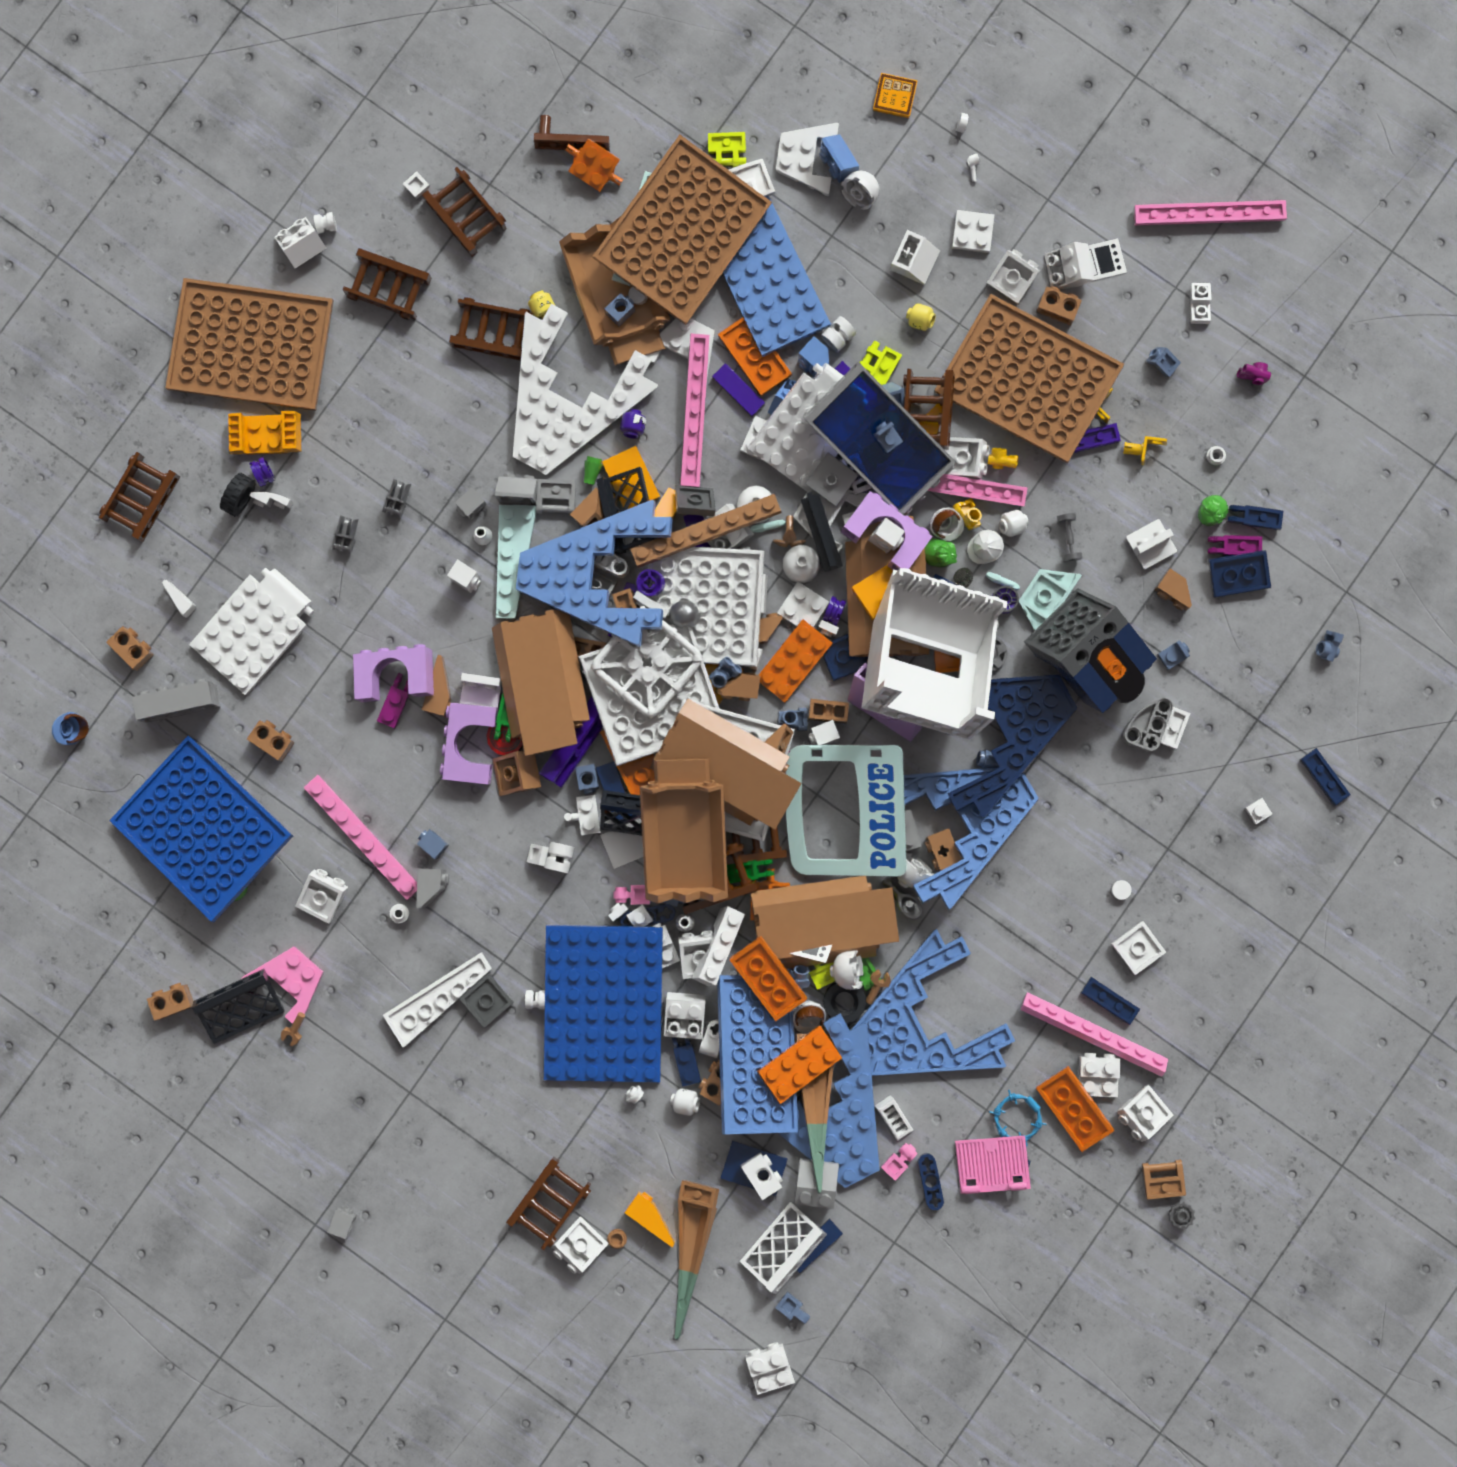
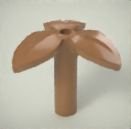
M789 515L786 516V532L783 535V540L773 539V542L782 547H787L788 545L795 547L803 545L806 540L796 541V534L793 531L794 517Z

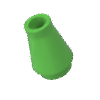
M587 456V460H584V483L595 485V481L603 466L601 464L602 459Z

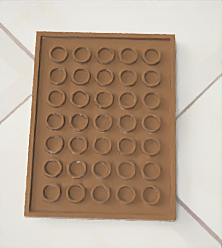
M679 134L592 258L686 325L772 202Z
M183 278L165 388L172 391L316 411L334 300L332 298Z
M990 294L947 370H953L955 373L953 403L1068 463L1123 369L1124 363ZM937 385L934 392L938 395L944 394V387Z

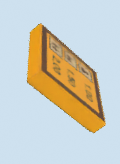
M881 73L873 111L909 118L917 80Z

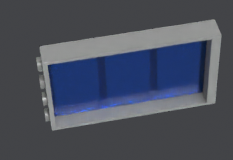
M859 362L803 416L814 430L888 505L895 506L898 512L905 516L912 511V505L916 501L920 502L926 497V491L930 487L934 488L940 483L941 480L939 478L944 473L947 475L954 469L953 465L956 463ZM884 421L886 424L892 422L894 424L893 428L903 440L902 443L888 453L884 451L873 435L877 432L876 427Z

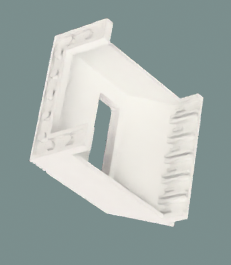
M899 568L898 571L893 569L873 622L861 708L971 740L994 720L995 712L988 710L998 616L1007 608V601L1001 600L996 596L985 595L980 591L966 589L961 585L947 583L945 580L934 579L926 574H918L910 569ZM891 637L958 657L960 659L958 678L889 658Z

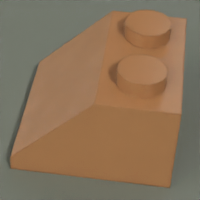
M516 751L493 758L499 796L525 792L541 787L535 754L525 756L524 751Z

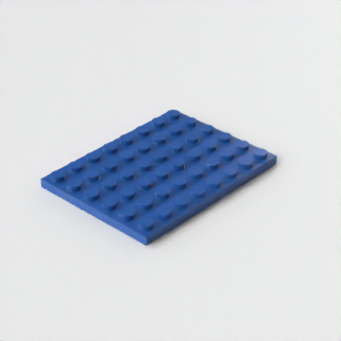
M189 735L109 820L213 923L293 837L269 811Z
M546 925L544 1080L660 1082L663 927Z

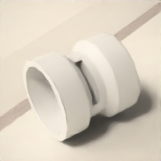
M333 212L327 213L324 217L320 214L314 215L318 234L324 233L325 229L331 232L337 231Z
M526 990L525 1008L545 1010V990H540L539 992Z

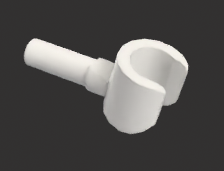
M973 154L969 156L967 163L971 170L972 182H976L975 165L980 164L978 154Z

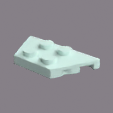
M1039 569L1019 599V604L1034 630L1066 600L1082 576L1081 574Z

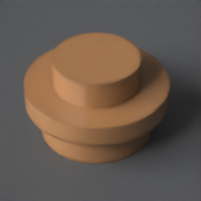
M614 1229L608 1234L607 1241L612 1248L620 1249L626 1244L627 1236L623 1230Z

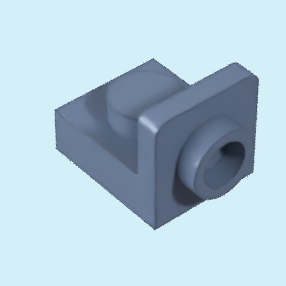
M1165 347L1153 349L1146 360L1148 364H1154L1165 377H1170L1181 363Z
M884 421L876 427L877 432L873 435L884 451L888 453L902 443L903 440L893 428L894 424L892 422L886 424Z
M1179 640L1157 655L1166 669L1169 670L1190 657V650L1184 642L1182 643Z

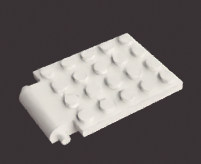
M816 363L812 369L817 372L813 379L806 373L800 376L747 447L805 491H808L810 488L805 483L825 455L829 452L836 457L838 454L803 418L843 377L841 373L827 363L823 366ZM854 383L814 421L838 447L856 431L865 419L855 409L859 404L862 407L867 405L868 401L864 399L866 392Z
M265 568L261 572L265 578L260 583L252 575H249L189 644L244 695H248L307 627L300 619V616L303 613L310 616L314 612L309 607L312 601L276 569L269 571Z

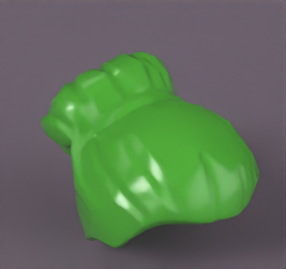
M1211 495L1204 498L1198 511L1200 522L1206 526L1220 524L1228 514L1226 500L1219 495Z
M936 538L931 539L925 546V560L927 564L935 567H946L957 562L956 548L952 542Z

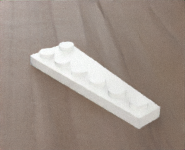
M482 952L383 1014L402 1047L408 1045L492 969Z

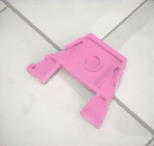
M296 947L290 948L242 977L244 978L265 969L267 975L298 1001L285 1016L292 1024L299 1012L304 1014L307 1012L323 975V971Z

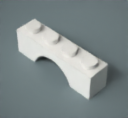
M729 906L720 908L713 925L714 935L705 955L697 964L692 977L693 980L708 987L717 985L719 975H721L745 914Z

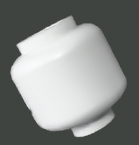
M1020 510L1004 513L999 520L1000 531L1008 537L1024 533L1028 525L1027 516Z
M680 1088L676 1094H672L670 1104L673 1105L675 1113L691 1116L699 1110L700 1097H698L695 1091Z

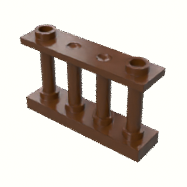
M456 167L454 169L458 176L437 194L434 193L432 195L427 190L422 196L434 213L473 257L478 253L475 246L479 240L498 225L503 231L507 229L505 225L506 219L500 212L496 213L469 181L471 178L466 171H461ZM464 183L470 191L452 206L443 209L440 205L441 200ZM475 197L481 206L460 223H455L452 219L453 214ZM487 211L493 220L472 237H467L463 233L465 228Z
M358 248L356 256L360 260L361 265L352 288L344 286L342 289L347 295L346 297L353 301L359 299L398 313L401 318L410 320V318L416 320L417 315L412 311V307L421 285L430 284L432 279L430 274ZM374 265L377 266L378 273L369 295L359 292L368 266ZM391 271L395 273L396 278L387 301L376 298L385 273ZM407 277L413 279L414 283L403 308L395 305L394 302L403 279Z
M464 297V299L458 298L459 306L464 309L458 334L456 336L450 335L449 343L451 347L521 361L525 313L528 312L531 315L533 313L524 308L514 310L475 302L474 299ZM471 309L482 311L477 337L474 339H468L466 336ZM490 313L501 315L496 339L493 343L486 342L484 339ZM508 317L519 319L514 345H511V347L504 346L503 343Z
M907 369V374H904L903 385L906 386L904 409L910 414L911 403L940 404L942 406V413H939V415H910L917 422H931L941 425L940 432L929 435L944 450H949L955 383L954 371L945 370V376H942V378L913 377L912 369ZM913 384L941 385V387H944V394L940 396L912 395ZM904 416L902 431H899V436L903 442L912 434L909 433L910 423ZM919 434L913 441L927 440Z
M136 452L135 455L130 457L128 467L108 502L101 507L98 518L106 523L109 518L121 523L132 530L134 538L144 542L179 481L180 476L171 470L165 474L142 462L145 457ZM138 468L161 480L158 490H153L133 479ZM128 485L149 495L152 499L149 506L145 507L123 495ZM119 501L142 513L140 522L135 523L114 512Z
M770 827L771 851L763 852V849L760 847V840L752 838V854L744 855V851H739L742 862L787 858L786 850H782V846L779 844L778 828L773 829ZM732 833L733 843L741 844L740 835ZM732 856L726 857L727 865L735 864Z
M735 842L726 846V856L732 855L741 879L740 885L733 887L732 884L730 885L727 877L728 898L716 902L701 898L687 902L682 907L685 915L758 889L759 884L757 880L751 881V878H748L739 851H742L744 848L743 843L738 845Z
M554 1156L506 1222L511 1227L515 1223L521 1224L544 1241L541 1247L542 1250H545L547 1246L551 1248L557 1239L554 1237L580 1199L585 1200L591 1192L589 1189L591 1183L587 1182L585 1187L581 1186L559 1169L560 1167L557 1165L559 1160ZM549 1175L552 1177L556 1176L579 1193L573 1203L548 1186L546 1180ZM538 1191L546 1193L567 1209L562 1219L536 1201L537 1199L534 1196ZM526 1207L529 1209L533 1208L556 1225L550 1235L525 1218L523 1212Z

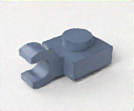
M788 1291L775 1307L790 1320L796 1316L806 1324L810 1319V1316L800 1309L803 1303Z

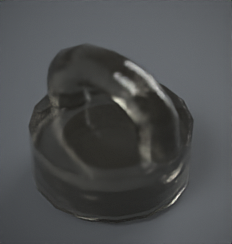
M960 568L955 572L953 580L957 585L967 588L973 581V574L968 568Z

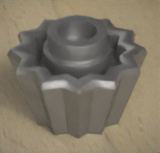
M1177 1202L1175 1206H1171L1169 1221L1173 1223V1226H1177L1179 1230L1182 1228L1187 1229L1188 1226L1193 1225V1220L1196 1219L1194 1216L1195 1211L1191 1208V1205H1187L1185 1202L1181 1204Z

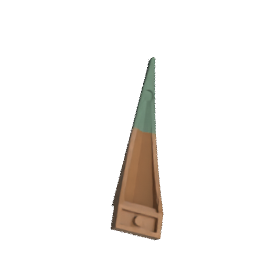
M796 1034L795 1043L806 1034ZM826 1034V1035L828 1036V1038L831 1040V1042L833 1043V1045L835 1046V1044H834V1042L832 1041L830 1035H829V1034ZM834 1064L801 1088L817 1192L819 1194L822 1191L825 1141Z
M682 1180L678 1198L679 1276L675 1327L676 1340L681 1335L717 1212L716 1204L719 1189L687 1180Z

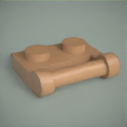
M1181 1159L1170 1163L1152 1165L1142 1163L1147 1200L1186 1195ZM1176 1170V1176L1151 1178L1150 1176L1151 1172Z

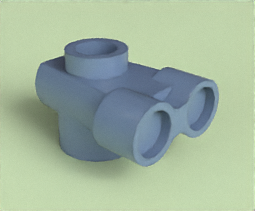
M1326 630L1325 641H1320L1317 644L1316 654L1322 659L1333 662L1334 658H1337L1340 653L1338 647L1342 643L1344 635Z
M726 656L709 675V679L715 687L722 688L726 685L728 679L731 677L735 678L742 673V669Z
M798 708V710L778 711L777 724L781 726L787 724L789 727L797 728L798 731H807L808 709ZM785 716L790 718L789 723L785 720Z
M797 965L794 968L786 969L801 989L809 987V968L807 966Z

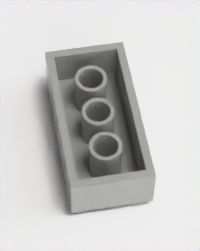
M205 679L195 680L194 684L187 685V683L176 684L175 688L168 689V687L157 688L156 692L153 693L142 691L138 692L137 696L132 697L135 718L144 723L221 707L217 685Z

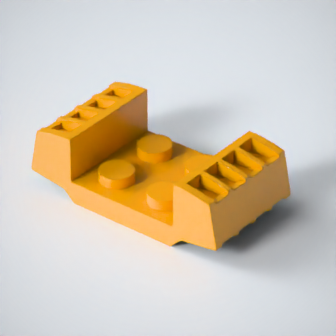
M281 411V415L244 416L242 413L228 414L229 454L258 455L302 452L300 413L296 411Z

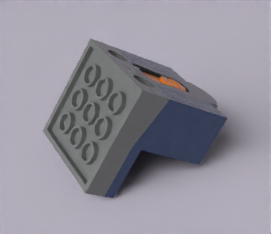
M1078 588L1024 641L1037 658L1057 669L1085 704L1101 713L1108 710L1115 701L1129 703L1138 698L1145 686V676L1143 673L1157 660L1116 606Z

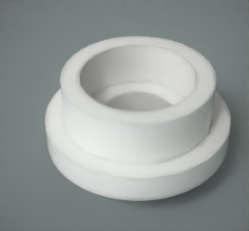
M1214 446L1208 450L1206 458L1210 464L1220 465L1225 461L1226 453L1223 448ZM1213 453L1218 454L1219 458L1214 459Z
M396 904L390 910V918L395 923H403L409 917V910L403 904ZM397 910L402 911L401 917L396 916Z
M639 1085L636 1087L632 1086L627 1091L626 1101L635 1104L641 1099L644 1092Z

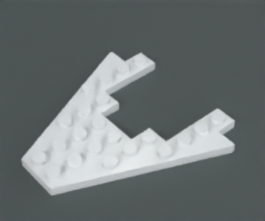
M553 304L548 308L543 320L528 312L525 313L513 446L514 458L545 475L549 474L658 387V384L643 376L652 359L635 350L608 400L591 391L584 406L581 408L550 391L549 389L558 373L541 363L568 315L567 312Z

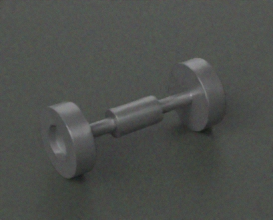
M1076 513L1057 516L1058 523H1066V543L1069 545L1070 554L1063 555V562L1083 559L1081 552L1074 553L1073 531L1070 530L1069 522L1077 520Z

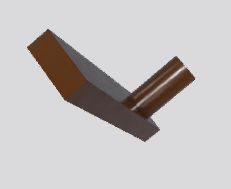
M549 115L540 116L539 133H534L535 149L565 150L568 148V144L579 150L589 138L610 152L609 136L550 133L551 117Z

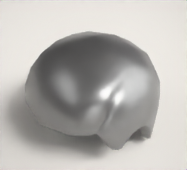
M688 600L676 602L671 606L669 612L671 623L681 629L684 626L694 627L699 622L701 615L697 606Z

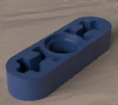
M670 904L646 908L647 911H651L654 915L653 921L648 925L671 921L676 914L675 908ZM665 907H668V910H672V914L669 915L670 918H666L663 915L659 916L661 920L656 921L657 914L654 909L658 908V913L663 912ZM632 911L626 912L621 916L620 923L622 926H628V923H624V920L627 919V915Z
M923 1153L918 1158V1166L925 1201L931 1210H939L943 1207L944 1199L936 1160L933 1155ZM925 1157L932 1160L929 1167L931 1171L934 1169L935 1173L928 1172L923 1175V1171L927 1172L926 1166L922 1165ZM929 1176L936 1178V1184L933 1187H928L925 1184V1180ZM938 1189L939 1192H935V1196L940 1201L937 1202V1206H934L933 1203H929L932 1200V1194H927V1191Z

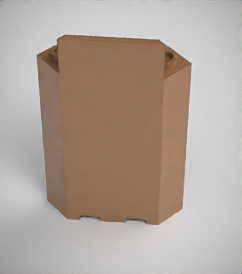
M619 218L610 225L595 224L585 233H569L559 241L593 344L602 345L603 347L608 346L615 366L628 362L635 350L645 356L664 350L665 346L659 329L663 328L664 324L670 320L668 312L649 298L644 304H634L635 312L620 327L606 315L604 308L620 293L624 297L628 296L629 290L632 287L631 285L628 286L613 281V272L592 258ZM619 306L616 310L618 312L625 311L626 307Z
M881 522L871 524L857 543L853 541L845 542L849 656L861 658L869 656L874 620L870 618L851 588L888 565L901 546L900 544L894 551L890 550L888 553H885L868 541ZM925 548L909 568L912 572L926 574ZM891 637L889 657L930 655L929 648Z
M558 609L549 610L540 616L532 614L520 617V621H503L492 627L511 737L519 738L523 742L525 756L576 745L575 728L583 727V724L590 719L570 615Z
M690 699L686 700L678 713L673 726L668 731L661 748L656 753L650 769L654 770V760L709 759L710 780H715V783L723 785L724 811L749 826L752 825L754 820L757 822L759 820L773 829L777 828L802 784L785 774L790 766L786 764L790 758L788 755Z
M709 759L654 760L655 781H650L648 785L640 787L646 900L661 903L675 899L687 903L700 898L711 902L728 898L723 785L715 783V780H710Z
M866 876L751 892L756 938L762 936L786 969L794 968L797 965L812 966L833 963L839 954L854 950L858 951L857 957L859 955L861 958L875 957L876 948H879V944L899 942L892 887L872 890L871 883H867ZM832 945L826 963L790 954Z

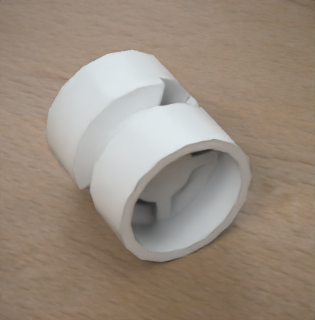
M839 316L832 323V328H827L821 334V338L833 351L838 353L846 345L845 341H850L857 332L845 318Z
M550 841L548 849L550 856L546 858L544 868L569 873L571 865L569 859L572 858L575 847ZM556 856L563 857L561 863L556 862Z

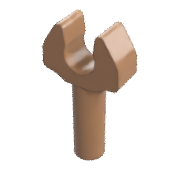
M879 969L870 976L874 985L866 999L868 1004H873L881 987H889L891 980L888 972H886L881 980H879L881 976Z
M299 1012L291 1028L285 1027L281 1032L282 1041L288 1035L292 1036L290 1046L297 1044L302 1038L298 1029L305 1018L304 1013Z

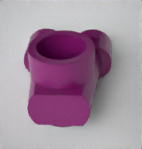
M1256 362L1253 365L1244 364L1243 368L1240 367L1237 371V378L1252 380V383L1255 385H1263L1271 377V372L1268 371V364L1263 362Z

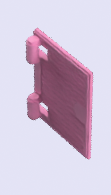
M1025 1136L955 1141L961 1194L1031 1189ZM1013 1176H1022L1023 1182L1014 1183ZM976 1179V1185L967 1186L966 1180Z

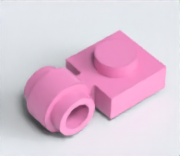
M631 885V892L627 891V887H615V891H613L615 903H627V899L631 898V905L650 904V901L646 900L645 885Z
M905 1143L898 1150L901 1153L900 1157L893 1153L881 1168L896 1181L909 1167L904 1161H912L918 1153L911 1144Z

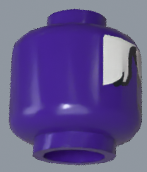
M636 409L625 412L620 425L623 435L631 439H637L638 436H642L647 421L646 417L641 414V411Z

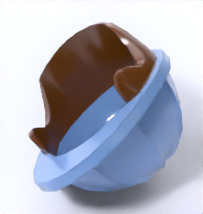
M74 712L60 715L52 725L53 738L57 743L63 745L76 744L84 739L89 731L87 720Z

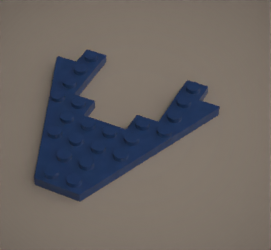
M1060 675L991 679L988 710L995 712L994 718L1007 743L991 750V754L999 767L998 769L948 793L956 812L974 803L981 818H985L1076 712L1077 706Z

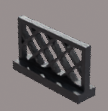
M641 467L606 479L603 477L596 479L605 518L615 515L619 511L627 510L631 502L640 505L649 501ZM638 474L639 479L635 486L628 483L632 475ZM620 480L623 483L617 492L613 489L612 482ZM627 484L633 487L629 498L622 495ZM637 490L642 492L643 496L639 504L632 500ZM620 496L627 499L622 510L617 507ZM615 538L614 552L620 555L626 553V550L657 538H640L641 540L634 538L632 543L626 544L625 538Z
M812 492L806 493L807 498L801 499V503L824 572L843 567L819 494L813 495Z
M603 790L600 803V830L642 836V823L639 824L635 821L637 818L641 819L640 795ZM621 815L625 819L620 821L616 816ZM611 820L615 824H607L605 822ZM630 823L634 827H627L625 824Z
M265 969L193 1001L192 1009L200 1018L213 1044L285 1012L267 978L268 975ZM266 985L269 990L267 996L257 994V988ZM243 994L252 996L249 1004L239 1002V997ZM254 997L265 1000L262 1008L252 1006ZM267 1001L276 1003L278 1009L274 1011L265 1010ZM225 1002L234 1004L232 1012L221 1010L222 1004ZM236 1005L247 1008L245 1017L234 1014ZM208 1010L217 1012L214 1021L206 1019L203 1013ZM249 1010L261 1012L259 1018L255 1020L247 1018ZM219 1013L230 1016L227 1025L216 1022ZM232 1017L243 1020L240 1027L229 1026ZM214 1025L225 1028L224 1034L216 1037L213 1033Z

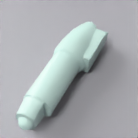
M775 520L752 526L750 529L752 532H764L784 526L786 521Z
M992 572L986 574V577L994 583L1010 586L1015 590L1020 589L1017 583Z

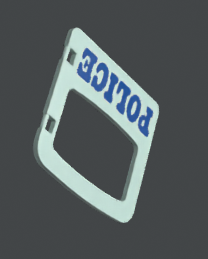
M799 745L790 750L788 754L790 758L787 761V764L790 766L786 774L802 783L803 764L805 761L853 762L857 775L860 808L858 858L811 859L807 856L804 839L801 784L786 810L789 850L794 869L805 875L902 876L906 872L907 866L902 749L898 745ZM812 750H822V756H812ZM871 750H881L882 757L871 756Z

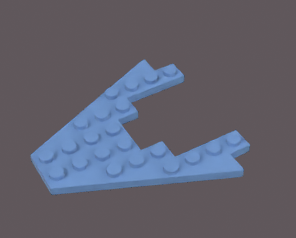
M649 500L520 552L516 590L641 647L643 629L662 630L663 610L660 608H608L609 591L591 589L595 556H613L615 538H671L673 519L671 517H655L656 502Z
M999 767L904 775V804L907 805L926 795L936 811L952 803L948 796L949 792ZM1024 772L985 818H981L974 803L957 811L970 833L954 843L963 860L913 885L922 904L940 895L948 911L951 910L1035 805L1039 798Z
M933 930L893 978L889 987L883 990L853 1026L855 1028L865 1022L867 1023L872 1076L1006 1067L999 1049L1015 1042L1007 1023L954 1049L946 1032L928 1040L911 1007L928 998L920 979L971 954L962 936L945 945L938 930Z
M840 1013L823 1022L850 1074L834 1082V1086L842 1101L830 1106L828 1110L824 1161L839 1163L837 1182L846 1188L879 1171L880 1166L867 1023L865 1022L849 1030ZM799 1100L797 1102L798 1132L778 1134L812 1160L804 1108Z

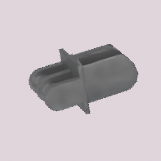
M393 479L388 497H385L386 500L382 512L385 513L387 511L390 512V515L396 514L401 518L405 506H407L405 503L412 484L407 483L405 486L404 482L399 481L397 485V479ZM389 502H393L392 507L388 506ZM397 504L401 505L400 510L396 509Z
M340 515L337 531L334 534L332 550L340 549V552L348 551L349 554L352 553L354 542H356L354 538L359 519H354L352 523L351 518L347 517L345 520V517ZM338 538L342 539L341 544L337 543ZM346 540L350 541L349 546L345 545Z

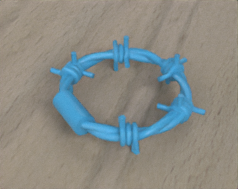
M1008 1090L1009 1096L998 1104L994 1112L989 1111V1113L994 1114L996 1128L1000 1137H1011L1005 1131L1007 1126L1002 1129L999 1124L1001 1112H1006L1002 1111L1001 1108L1008 1101L1015 1100V1104H1017L1016 1099H1024L1032 1110L1037 1112L1036 1123L1030 1124L1035 1126L1031 1134L1025 1136L1027 1147V1141L1042 1128V1124H1047L1042 1122L1041 1107L1031 1096L1011 1094L1010 1090Z

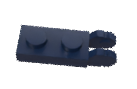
M1249 505L1229 506L1230 511L1244 513L1243 518L1230 516L1227 522L1273 530H1281L1283 510Z
M672 1037L673 1050L682 1087L701 1082L690 1039L684 1038L686 1045L679 1047L678 1037Z

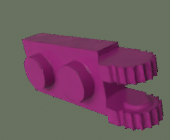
M1224 535L1208 537V542H1223V548H1209L1208 554L1237 555L1262 550V536Z
M401 673L397 674L377 719V722L394 729L410 695L408 694V680L406 681L404 691L398 689L403 679V674Z

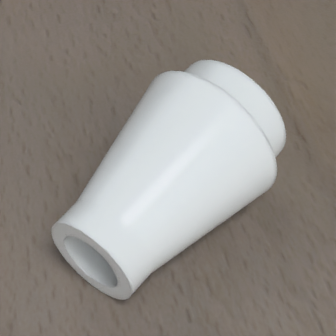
M477 527L473 535L475 542L479 545L490 543L492 540L491 530L487 527ZM483 531L484 534L479 536L480 532Z
M682 913L676 918L678 930L689 932L693 929L695 920L691 914L685 915ZM683 919L688 920L687 926L681 924Z

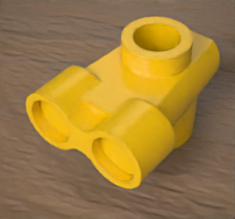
M992 448L991 454L988 457V464L992 465L994 469H1003V466L1016 468L1019 456H1008L1007 449Z
M972 498L953 505V509L961 515L964 526L969 531L981 526L980 519L982 517L980 510L975 508L976 505Z

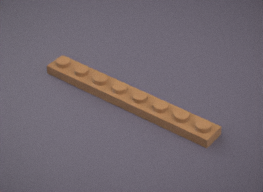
M775 494L673 532L671 533V538H657L631 548V552L637 567L640 568L782 512Z

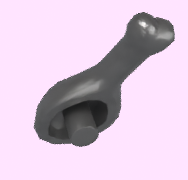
M891 876L883 879L882 884L884 886L892 887L901 914L912 920L921 918L923 907L919 899L912 894L902 892L894 884Z

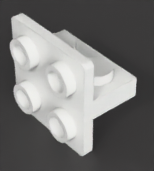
M1160 519L1151 522L1126 537L1143 569H1147L1177 552L1171 540V537L1174 535L1171 529L1165 530Z

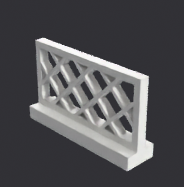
M790 1202L740 1262L771 1293L777 1294L827 1234ZM793 1209L797 1213V1221L787 1222V1214ZM808 1223L813 1227L808 1235H801V1224ZM797 1224L798 1235L788 1236L787 1225ZM777 1225H784V1236L774 1237V1229ZM798 1238V1247L795 1250H788V1239ZM784 1239L785 1250L775 1251V1240ZM764 1240H771V1251L762 1252L761 1244ZM785 1253V1262L782 1265H776L775 1254ZM772 1254V1265L762 1266V1255ZM752 1255H758L759 1266L752 1267L747 1263V1260ZM772 1268V1277L767 1282L763 1278L762 1269Z

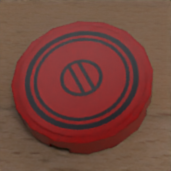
M501 726V735L498 740L494 739L496 727L488 728L486 735L487 743L495 753L506 755L519 751L522 748L523 742L519 738L511 737L510 743L506 742L505 737L508 727Z

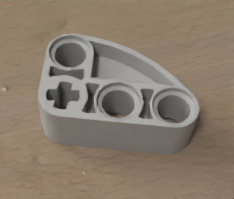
M1160 698L1141 708L1125 726L1121 737L1122 741L1126 745L1145 752L1156 750L1161 743L1173 710L1172 701L1168 698ZM1160 702L1166 704V712H1162L1159 710L1158 706ZM1153 720L1159 721L1161 725L1159 730H1155L1152 727ZM1129 731L1136 734L1135 741L1128 739L1127 734ZM1152 739L1151 743H1153L1154 745L1148 747V743L1146 741Z

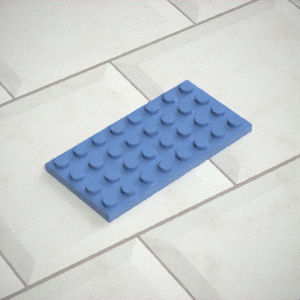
M771 203L722 273L762 357L831 326L773 203Z
M719 975L717 990L722 1135L798 1132L797 1094H793L783 1103L778 1104L757 1073L759 1069L795 1043L793 1010L775 1021L741 975Z

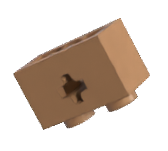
M811 699L808 720L824 722L833 720L834 723L846 724L848 721L849 703Z
M949 828L926 837L927 841L924 843L928 853L932 852L933 854L932 864L936 871L939 870L940 872L961 861ZM940 846H942L943 849H947L948 852L945 853L946 857H944L942 854H938V851H940Z

